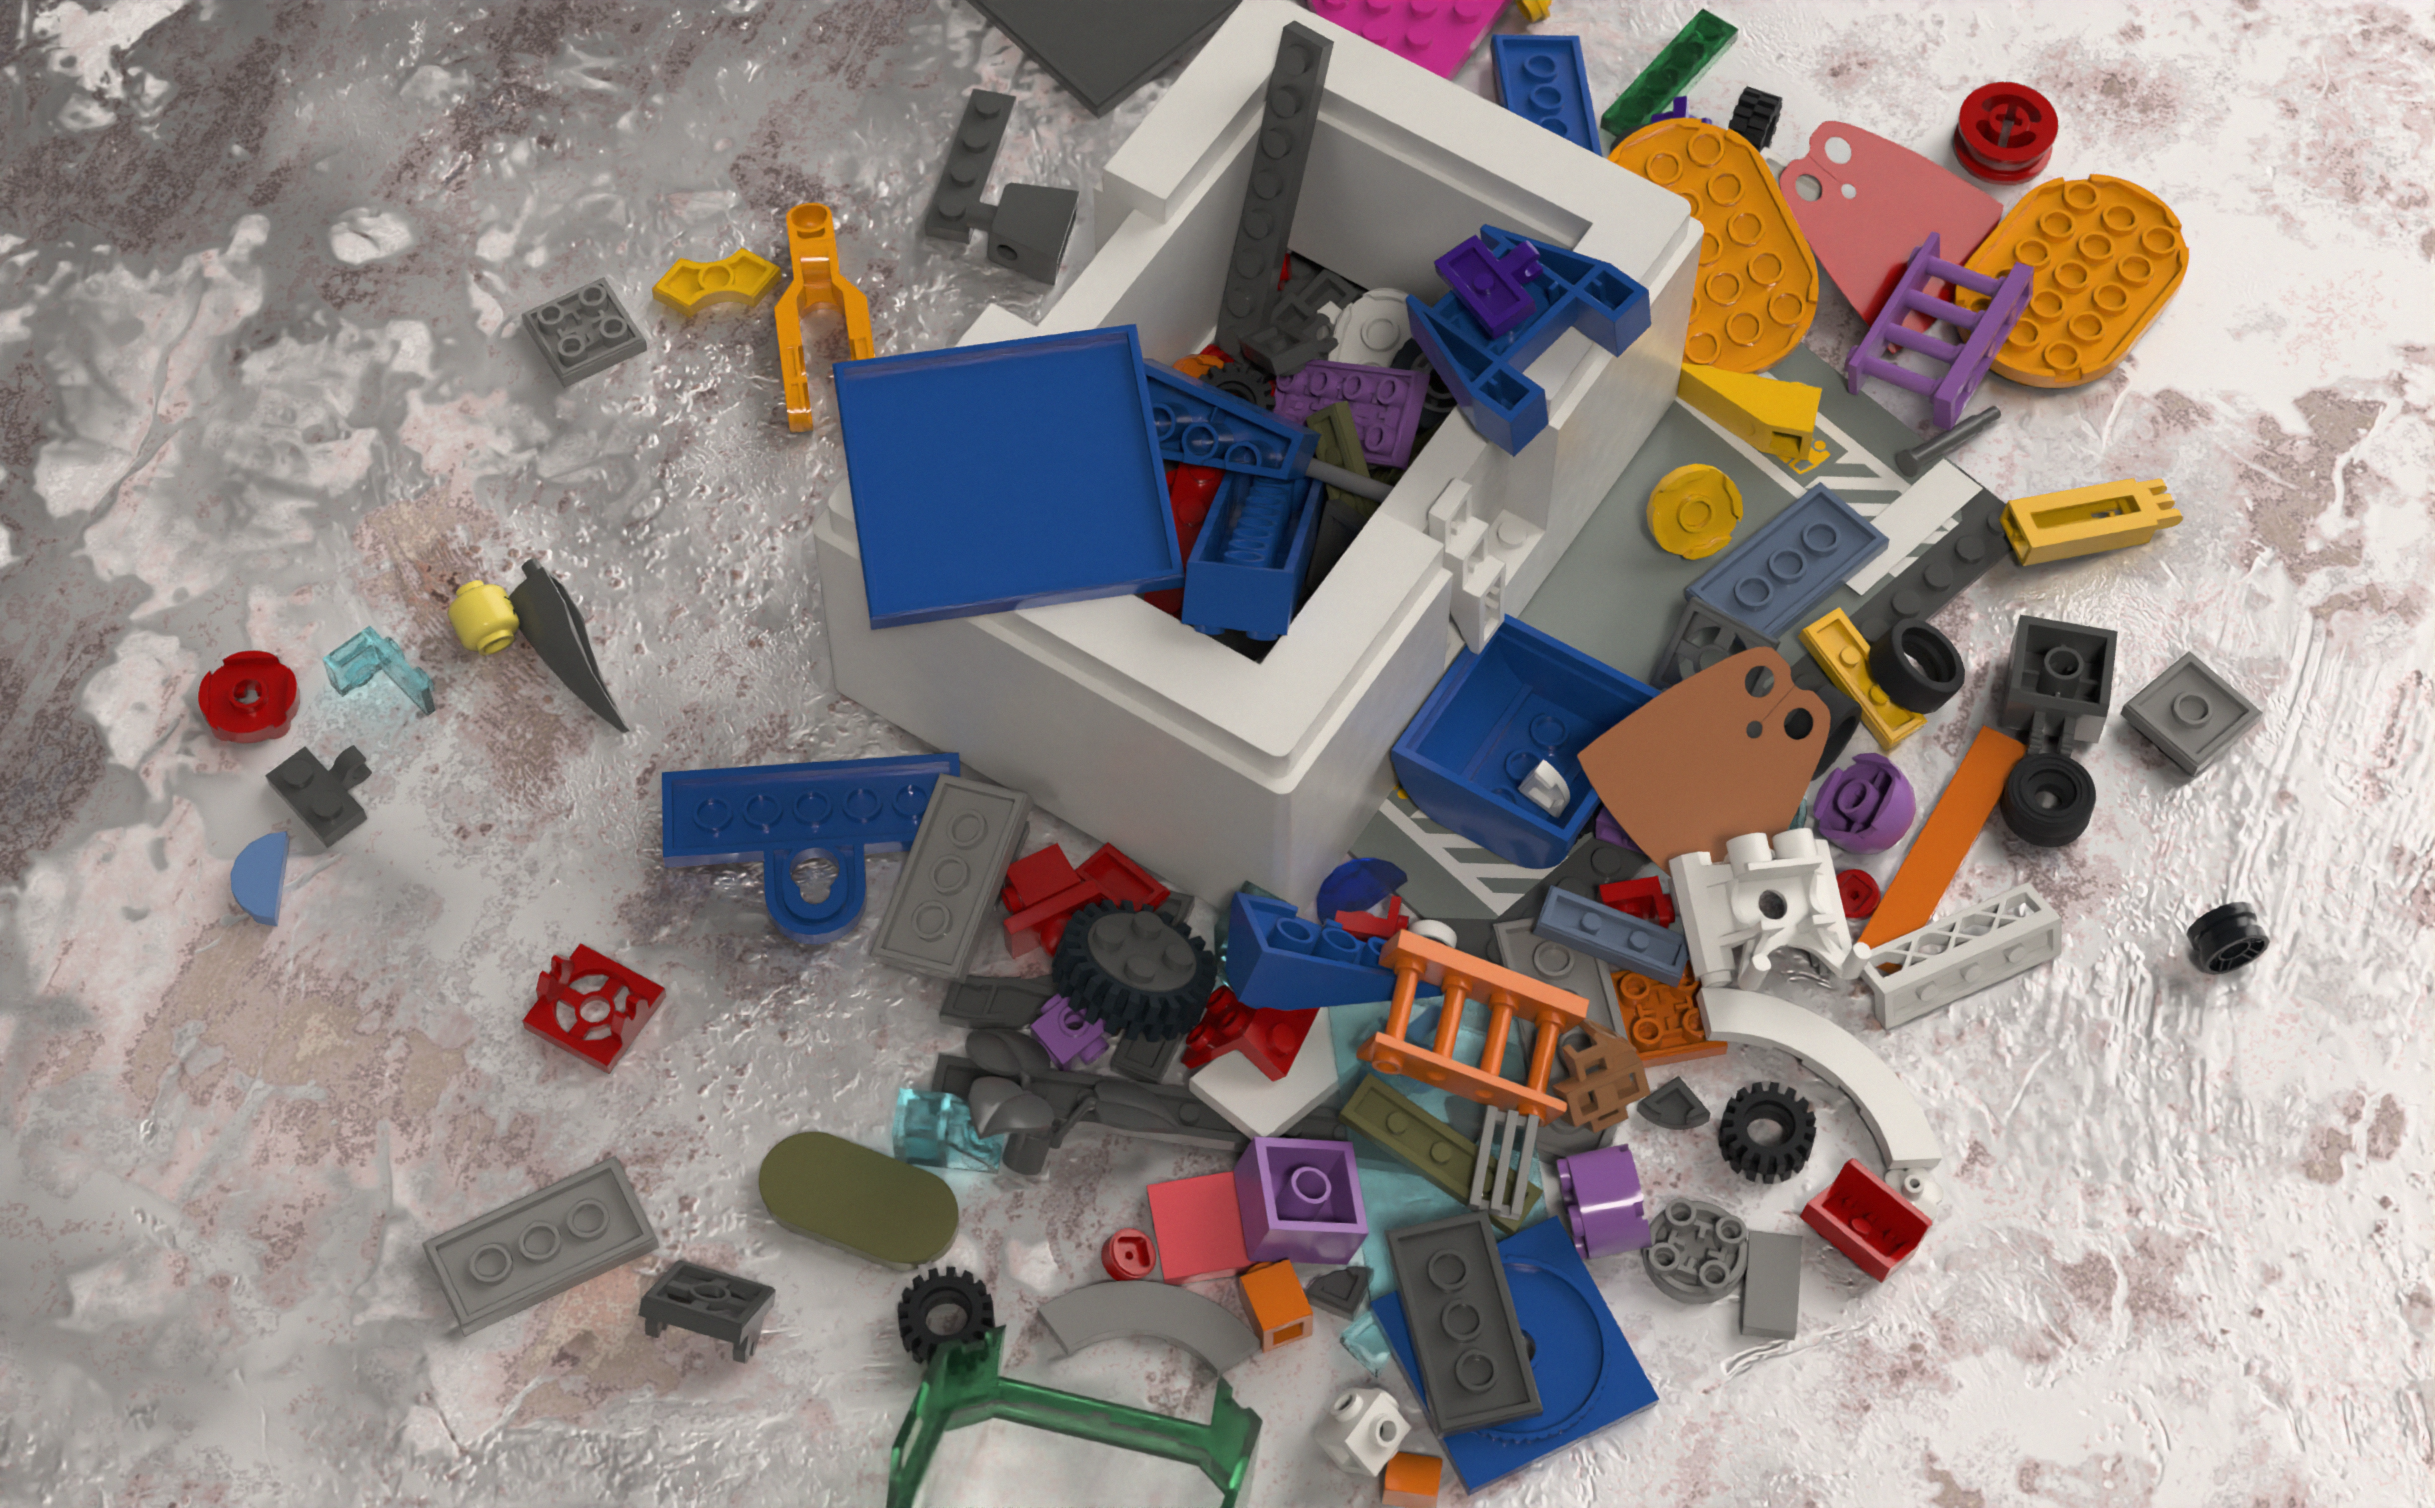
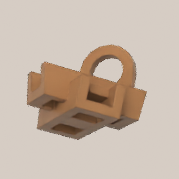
M1586 1018L1578 1026L1589 1034L1592 1047L1578 1053L1570 1044L1562 1047L1570 1078L1553 1085L1552 1089L1553 1093L1564 1098L1565 1102H1568L1566 1112L1560 1116L1561 1120L1575 1128L1583 1124L1586 1129L1596 1133L1628 1119L1626 1105L1651 1095L1642 1060L1636 1054L1637 1048L1610 1028ZM1598 1065L1599 1070L1586 1075V1069ZM1631 1073H1632L1633 1079H1634V1080H1632V1081L1630 1080V1077H1629V1074H1631ZM1590 1091H1592V1095H1593V1099H1594V1100H1590V1096H1589V1092H1590Z

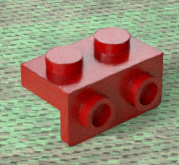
M1851 1158L1844 1164L1835 1181L1811 1199L1799 1216L1816 1230L1822 1238L1831 1242L1852 1259L1863 1271L1869 1273L1880 1283H1883L1914 1257L1933 1225L1932 1220L1855 1158Z

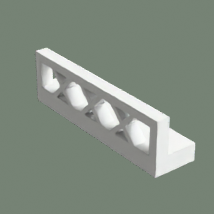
M2027 882L1871 949L1872 955L1860 976L1875 993L1876 1019L1888 1030L2061 955V917L2033 886ZM2026 903L2034 912L2026 917L2006 915L2007 910ZM1972 925L1992 927L1990 932L1981 936L1962 934L1963 929ZM1930 943L1948 946L1946 951L1937 955L1918 953L1919 948ZM1886 962L1903 965L1902 970L1884 978L1874 967Z

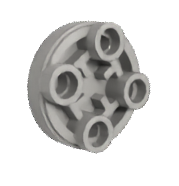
M1677 1198L1670 1201L1666 1208L1650 1223L1651 1247L1643 1248V1263L1649 1278L1663 1293L1681 1302L1707 1304L1726 1297L1738 1287L1746 1272L1749 1244L1746 1236V1225L1741 1218L1731 1215L1726 1210L1711 1203Z

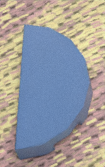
M287 831L267 834L251 842L237 856L230 873L231 889L236 902L243 911L251 915L254 921L260 924L278 927L290 842Z

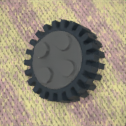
M1102 900L1100 908L1093 902L1085 905L1083 912L1078 909L1072 915L1071 920H1068L1052 960L1051 967L1054 968L1052 979L1053 982L1059 983L1057 991L1061 998L1071 997L1068 1006L1075 1013L1084 1008L1088 1009L1084 1018L1085 1021L1092 1025L1100 1018L1107 1021L1104 1031L1110 1033L1111 1037H1117L1121 1029L1125 1028V1039L1136 1041L1140 1031L1144 1032L1147 1042H1158L1161 1034L1167 1041L1174 1040L1179 1032L1182 1035L1189 1033L1193 1025L1196 1026L1202 1017L1217 981L1215 980L1218 973L1217 966L1212 965L1215 957L1211 950L1203 951L1206 942L1201 936L1188 939L1192 928L1185 922L1175 928L1171 925L1174 919L1172 914L1164 911L1160 918L1153 913L1154 906L1144 903L1141 911L1137 912L1134 911L1133 901L1122 900L1119 909L1116 908L1113 900Z

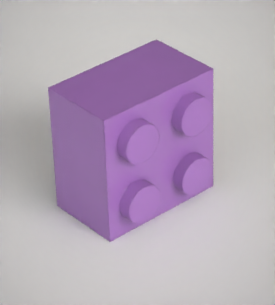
M1253 1137L1234 1167L1248 1261L1281 1262L1289 1259L1291 1263L1347 1265L1369 1234L1353 1143L1349 1141Z

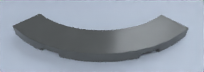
M1170 890L1169 898L1154 914L1160 918L1164 911L1172 914L1174 919L1171 925L1176 928L1183 922L1187 924L1195 906V897ZM968 974L964 984L952 981L939 1014L940 1023L977 1030L983 1028L1030 1029V1025L1043 1016L1040 1012L1043 1005L1058 994L1057 988L1059 983L1053 982L1052 974L1024 980L1021 979V976L994 978Z

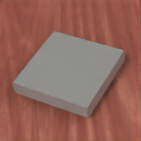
M605 277L521 314L524 326L564 388L647 351L646 340Z

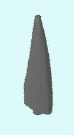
M537 558L527 560L521 567L527 579L518 585L509 596L520 620L519 629L545 664L569 690L621 733L630 731L603 680L589 643L583 616L564 583L545 569Z

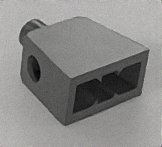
M1011 182L1005 185L998 206L976 200L972 201L967 218V227L989 232L987 256L990 260L1055 286L1077 219L1080 192L1070 189Z

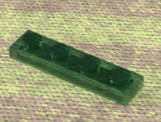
M1702 8L1601 116L1600 128L1617 137L1630 127L1651 124L1652 115L1672 111L1674 97L1686 96L1737 41L1739 28Z

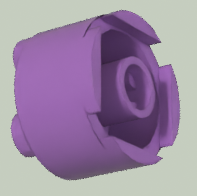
M1628 1144L1566 1156L1565 1159L1556 1160L1561 1183L1559 1186L1566 1215L1569 1214L1572 1227L1573 1245L1582 1260H1592L1651 1247L1648 1219H1642V1216H1644L1642 1204L1644 1200Z

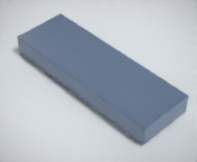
M1552 885L1549 888L1533 932L1537 936L1676 988L1681 980L1689 956L1685 935Z

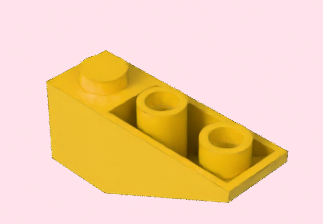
M1682 362L1677 393L1679 398L1760 452L1808 461L1822 388L1807 386L1800 382H1786L1764 378L1752 373L1743 374L1715 369L1708 365H1694Z

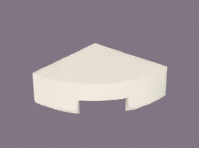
M1544 759L1525 777L1518 788L1521 793L1557 818L1560 817L1570 801V792L1566 782Z

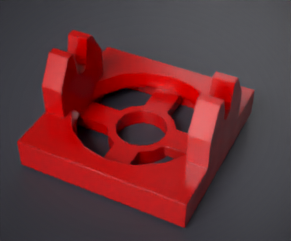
M580 943L570 958L563 955H554L551 958V971L549 974L543 970L541 971L536 987L538 1000L522 1022L524 1029L610 1074L666 998V992L664 987ZM604 975L609 977L600 991L589 992L583 995L569 987L573 982L587 976ZM625 986L630 994H628L625 1000L626 1009L624 1013H621L618 1010L616 1011L614 999ZM558 1001L575 1010L577 1022L568 1033L561 1028L557 1019ZM592 1001H603L610 1007L608 1016L599 1022L586 1021L582 1018L581 1011L587 1003ZM610 1028L611 1035L608 1037L585 1040L590 1032Z

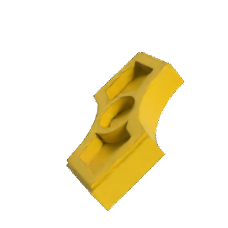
M745 248L739 249L728 258L708 263L694 262L681 257L652 288L653 298L688 318H691L703 308L723 302H737L755 308L782 278L781 268Z

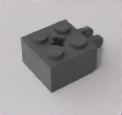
M2020 614L2010 648L2000 727L2029 732L2027 754H2039L2043 747L2045 735L2059 737L2057 753L2069 758L2071 757L2074 740L2098 744L2110 705L2118 631Z

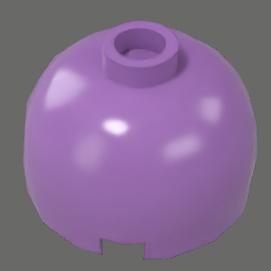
M1864 753L1852 757L1851 759L1856 764L1848 767L1844 772L1837 767L1829 774L1818 791L1813 810L1814 816L1820 820V827L1817 828L1829 841L1853 854L1872 855L1890 849L1904 837L1912 825L1916 812V802L1913 787L1899 767L1880 754Z

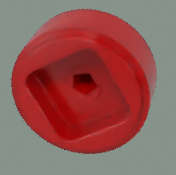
M1849 869L1839 873L1836 876L1846 920L1859 922L1870 918L1881 902L1880 888L1874 878L1867 872L1859 869Z
M1123 1228L1104 1242L1101 1250V1259L1107 1273L1116 1281H1140L1154 1269L1156 1250L1150 1238L1142 1231L1135 1228Z

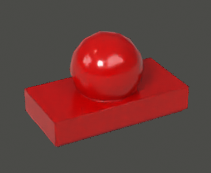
M1089 879L1004 919L1005 947L1012 959L1041 947L1043 952L1053 960L1068 920H1071L1072 915L1078 909L1083 912L1085 905L1093 902L1100 908L1102 903L1101 891L1094 880Z

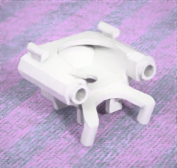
M1810 828L1788 830L1773 836L1774 850L1769 848L1765 833H1751L1735 837L1726 842L1728 854L1724 857L1723 862L1712 863L1709 852H1693L1669 860L1668 865L1671 878H1668L1667 881L1675 916H1680L1694 980L1701 981L1702 987L1720 988L1733 983L1731 974L1736 971L1732 949L1739 945H1743L1737 984L1742 991L1759 989L1771 968L1767 955L1775 949L1783 947L1804 949L1810 952L1813 967H1819L1821 975L1836 974L1843 979L1859 978L1872 955L1869 946L1865 943L1858 942L1852 947L1828 842L1824 839H1814L1812 829ZM1763 892L1776 893L1782 899L1785 911L1780 919H1769L1761 912L1759 897Z

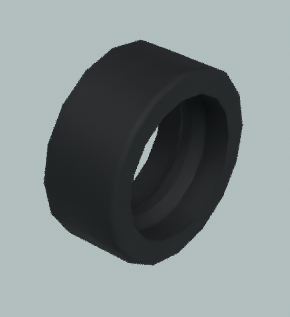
M1913 618L1898 620L1870 648L1869 664L1873 677L1881 689L1895 703L1911 712L1920 714L1936 712L1964 684L1965 668L1960 654L1944 634L1925 621ZM1905 654L1917 661L1929 678L1919 673L1911 665Z
M1831 684L1824 685L1814 692L1829 709L1831 721L1827 741L1811 781L1824 774L1845 749L1855 733L1863 711L1858 702ZM1803 708L1797 711L1785 729L1786 734L1790 738L1799 740L1809 735L1813 726L1810 712Z

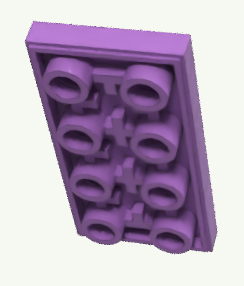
M1313 359L1306 362V368L1299 373L1291 376L1278 375L1276 377L1277 385L1274 393L1276 406L1274 412L1308 428L1306 417L1333 403L1348 401L1366 465L1406 470L1430 376L1419 371ZM1315 451L1314 454H1313V457H1316V458H1317L1316 451Z

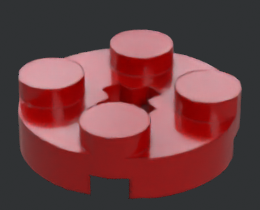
M257 650L237 652L222 660L224 665L213 674L209 670L203 677L198 692L199 706L204 720L210 726L212 733L217 739L235 743H256L269 738L279 739L290 730V722L296 716L299 709L300 690L294 673L290 668L281 664L278 657L271 653ZM248 690H256L257 696L260 697L250 704H243V702L237 701L238 698L246 697Z

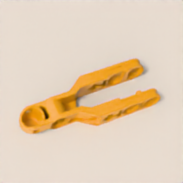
M820 203L799 204L787 212L786 222L794 280L774 307L790 434L814 431L800 322L806 315L819 309H830L842 314L846 318L851 361L875 358L867 296L840 274L832 213L829 207Z

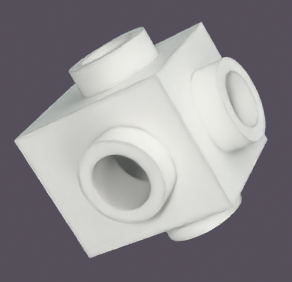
M1348 1386L1343 1393L1334 1399L1330 1406V1412L1313 1433L1312 1437L1342 1471L1376 1477L1385 1463L1396 1455L1399 1450V1444L1412 1427L1397 1411L1399 1409L1398 1402L1386 1391L1379 1388L1368 1390Z

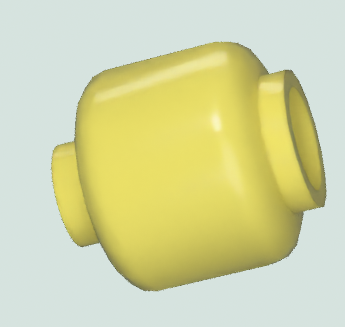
M476 580L463 585L456 591L457 598L450 604L447 613L461 644L466 650L478 651L480 655L486 656L498 653L514 642V634L519 628L520 620L502 586L496 584L484 585L483 581Z

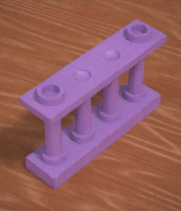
M1931 231L1923 246H1916L1913 249L1908 260L1906 273L1860 346L1854 345L1850 349L1844 364V371L1848 372V392L1858 395L1870 375L1929 398L1930 404L1934 405L1933 425L1951 431L2032 299L2034 268L2016 262L2007 278L2002 276L1999 280L1940 259V234ZM1931 276L1992 298L1991 304L1986 311L1980 310L1976 313L1924 294L1922 291ZM1914 309L1971 331V336L1966 345L1960 343L1958 346H1954L1903 327L1901 324L1910 310ZM1890 342L1946 362L1950 364V371L1945 378L1939 377L1937 380L1883 361L1880 358Z

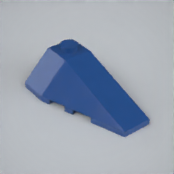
M1235 892L1231 903L1225 972L1238 1002L1256 1009L1269 1007L1286 1011L1392 1001L1398 976L1394 973V970L1378 964L1381 949L1387 942L1386 940L1371 937L1365 943L1342 930V924L1326 918L1324 925L1321 926L1297 917V906L1280 900ZM1421 980L1418 981L1414 999L1443 996L1444 993L1440 987Z

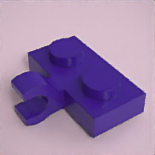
M1475 234L1434 261L1438 276L1494 340L1537 312L1535 301L1519 284L1529 283L1544 272L1541 265L1536 261L1541 257L1540 253L1528 240L1520 243L1509 254L1498 260Z

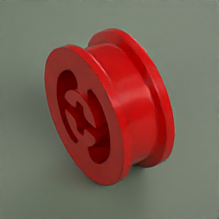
M1995 82L1981 86L1971 92L1961 105L1958 124L1953 137L1955 156L1968 173L1984 182L2003 186L2026 183L2039 176L2050 161L2053 144L2058 133L2056 111L2047 98L2028 86L2013 82ZM2008 120L2012 121L2013 125L2005 148L1998 146L2004 121Z

